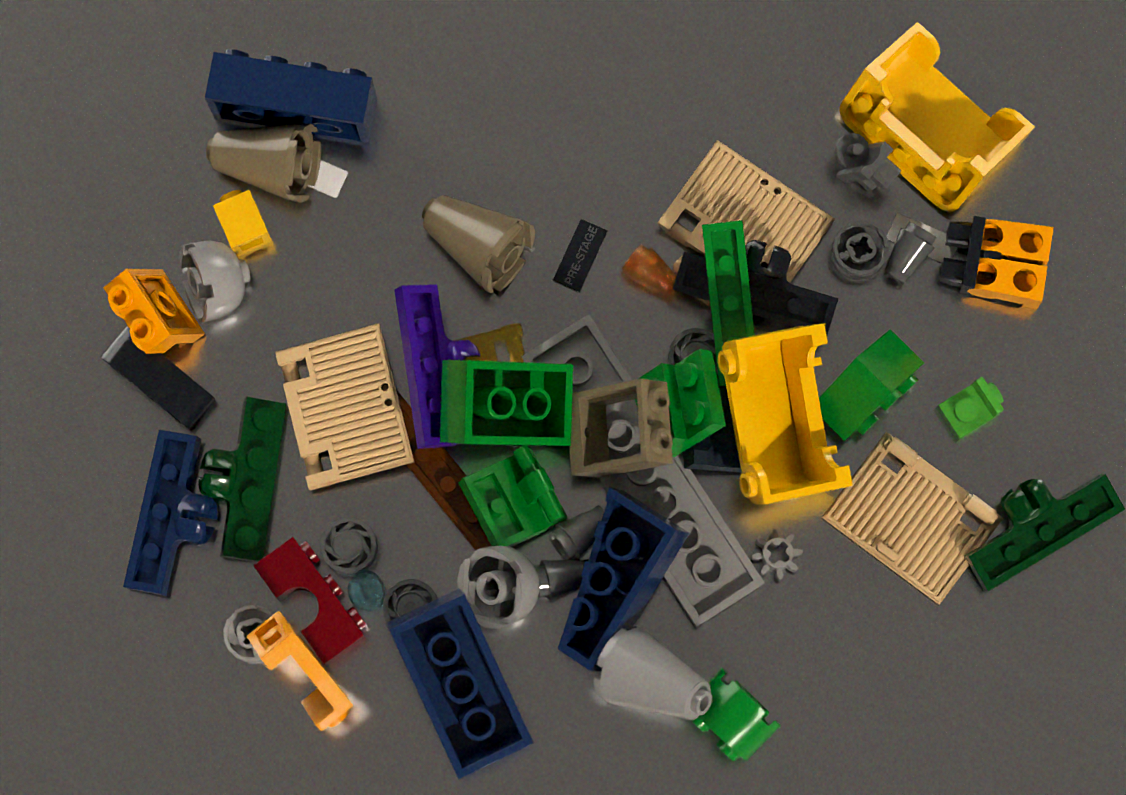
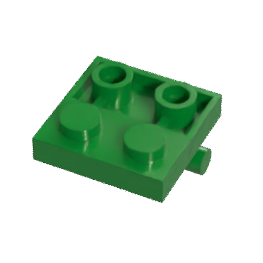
M527 445L514 450L513 456L463 477L458 482L491 546L512 547L568 519L554 492L555 487L544 467L541 468L532 449Z

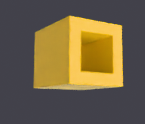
M250 190L228 192L220 197L219 203L213 205L228 242L236 256L272 242Z

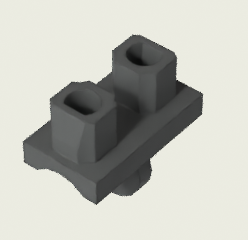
M849 133L842 135L835 143V159L840 165L846 167V169L840 170L836 176L844 183L857 181L867 191H873L877 186L881 189H887L901 170L887 158L893 151V148L885 141L868 144L863 136Z

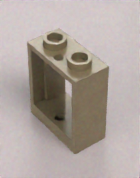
M640 378L572 393L571 446H569L571 475L604 477L673 464V442L669 416L670 399L667 382ZM637 399L641 454L609 460L606 405Z

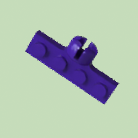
M437 284L402 285L394 289L417 449L453 447L458 445V443L440 442L442 360H466V357H480V351L469 340L452 341L446 337Z

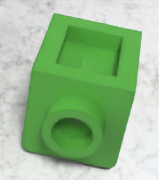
M981 376L970 386L940 403L936 408L957 441L998 417L1004 411L1001 405L1004 400L995 384L992 382L987 384Z

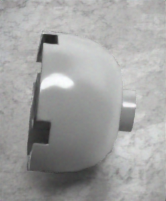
M209 240L182 245L179 251L180 269L188 267V280L182 282L194 315L197 319L202 318V322H207L232 313L239 306L245 294V283L250 281V273L244 259L238 260L235 252L221 242Z
M488 546L474 551L475 553L470 558L463 561L457 578L458 589L460 588L465 593L479 625L485 628L500 629L527 617L537 602L540 583L535 565L525 554L510 546Z

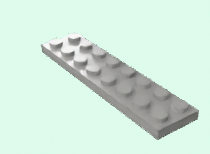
M589 314L521 356L523 362L573 364V393L632 380ZM635 399L606 405L609 460L640 455L638 407ZM681 454L672 457L673 464L598 477L607 492L609 487L623 490L690 533L663 578L696 628L764 585L765 582L691 469H684V459Z

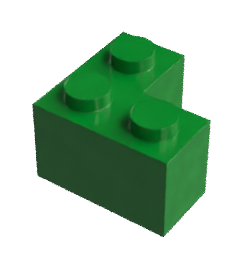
M891 329L888 330L857 356L819 397L822 419L844 441L856 431L863 436L879 420L874 413L880 407L887 411L917 383L919 379L914 374L924 362Z

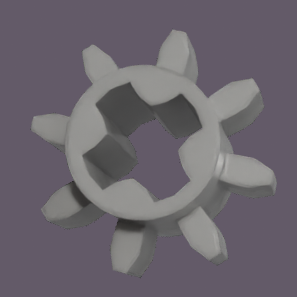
M773 529L771 539L768 542L763 538H757L756 543L762 548L761 553L753 554L751 560L761 561L764 566L760 571L761 576L771 571L775 572L777 581H781L785 568L794 573L798 570L797 565L792 562L793 557L800 556L803 550L793 549L791 545L794 538L793 534L788 535L784 539L778 537L777 530ZM780 546L785 550L782 557L787 562L784 563L778 560L773 564L769 561L771 552L767 548L776 550Z

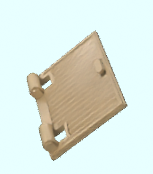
M717 140L657 224L665 230L667 235L685 247L693 248L705 256L702 224L743 220L745 245L751 240L767 243L760 266L764 264L768 267L775 245L789 251L791 261L787 271V281L791 283L835 218ZM683 211H686L700 221L692 232L677 222Z
M379 323L275 352L278 365L282 368L285 381L283 387L300 456L305 462L308 475L305 477L309 490L414 462ZM306 359L310 377L300 379L296 361ZM328 451L332 469L323 471L319 453Z
M885 432L852 476L853 486L843 488L822 516V519L940 605L969 566L964 555L983 545L1003 518L983 500L974 494L971 495L917 455L918 452L899 438ZM888 452L905 463L898 474L881 462ZM967 509L983 521L976 532L960 521V518Z

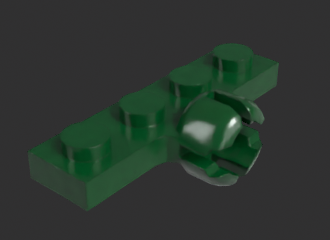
M253 397L244 398L235 450L212 449L206 452L202 459L201 470L222 473V475L206 473L203 477L198 478L199 491L202 495L222 499L227 505L220 557L256 563L264 557L286 403Z
M1106 474L1098 475L1059 499L1052 496L1043 480L1030 479L1020 483L1018 491L1013 492L1010 489L1001 498L1000 504L1009 518L1007 530L964 556L984 591H990L1124 511L1125 507Z

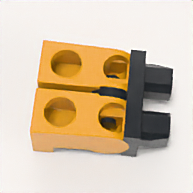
M974 216L971 222H950L945 245L965 248V258L963 261L944 257L939 281L960 287L959 294L969 296L972 294L982 298L1022 304L1021 307L1037 310L1043 300L1048 268L1046 265L1049 261L1054 227L986 219L979 216Z

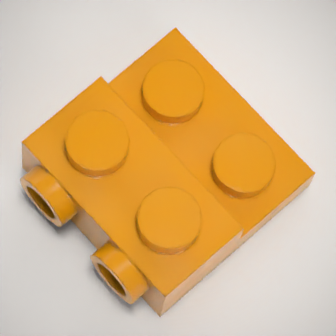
M125 269L103 287L108 295L111 309L117 316L124 319L129 327L133 343L146 354L165 353L175 344L194 343L205 334L163 269Z

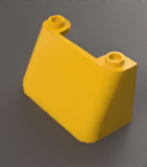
M917 22L863 70L839 107L840 115L844 123L854 133L863 136L868 144L884 141L889 144L893 151L887 158L901 170L900 174L939 209L953 212L969 199L1026 139L1035 126L1019 112L1011 108H1001L992 117L986 114L934 67L940 56V46L936 38Z
M824 323L787 328L727 341L724 343L722 351L718 353V365L721 373L725 376L742 472L739 478V485L744 497L749 498L754 504L765 505L853 486L849 465L838 466L832 455L838 453L837 446H827L814 373V366L822 365L821 357H815V351L818 346L828 344Z

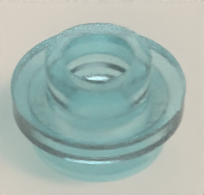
M370 570L357 573L348 584L347 591L351 603L361 610L373 611L380 608L385 597V587L382 580L376 573Z

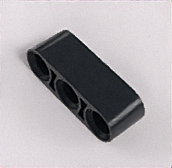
M127 326L101 356L107 364L187 429L193 426L215 400L208 391L161 353L146 354L133 343L129 327Z

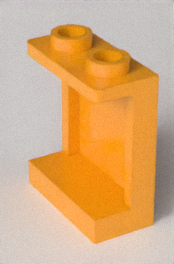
M279 610L247 635L260 659L270 671L291 655L316 685L317 689L303 699L301 703L320 731L327 727H334L346 718L348 710L354 705L338 682Z

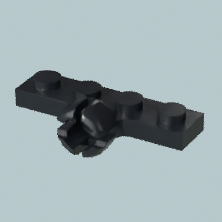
M759 240L748 242L745 245L752 314L792 327L824 323L826 335H828L839 298L788 282L787 271L791 255L789 251L782 247L774 246L768 268L760 266L767 243ZM684 251L672 290L710 301L706 258Z

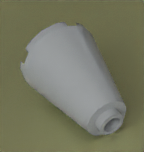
M631 625L633 629L629 631L622 628L606 643L597 662V666L602 667L600 680L594 678L596 694L605 702L688 720L696 719L700 715L705 714L712 702L709 683L644 628L637 625Z

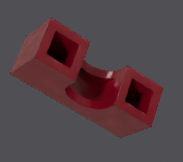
M292 537L253 566L280 602L299 591L310 592L316 596L319 604L318 614L315 620L300 632L322 663L328 668L367 639L361 631L367 627V624L354 606L348 610L344 608L338 599L344 592L330 573L323 578L314 565L320 559L308 542L305 541L299 545L295 538Z

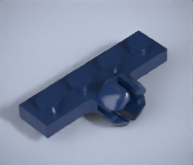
M159 430L123 585L124 588L166 596L179 544L185 541L204 544L211 539L215 531V527L206 526V523L198 521L197 517L217 520V503L211 497L192 493L191 489L202 440L198 436Z

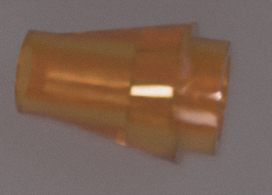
M640 243L621 269L629 274L627 278L669 299L675 292L672 290L676 279L675 273L652 246L648 249Z

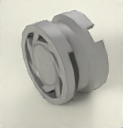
M245 605L235 610L231 617L227 619L223 629L224 642L228 651L243 662L249 664L264 663L250 643L247 635L273 614L267 608L257 605Z

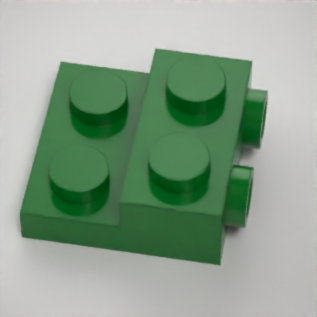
M698 349L675 365L661 363L640 377L641 379L667 382L670 399V430L673 442L672 457H676L726 426L712 351Z

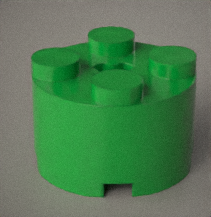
M721 668L708 681L711 689L710 693L712 694V702L705 714L691 721L703 732L711 729L721 739L716 745L733 762L739 757L747 761L779 729L781 724L777 720L769 724L764 718L770 712L737 680H732L728 684L724 678L729 673L724 668Z

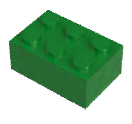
M442 360L440 442L571 446L573 364Z

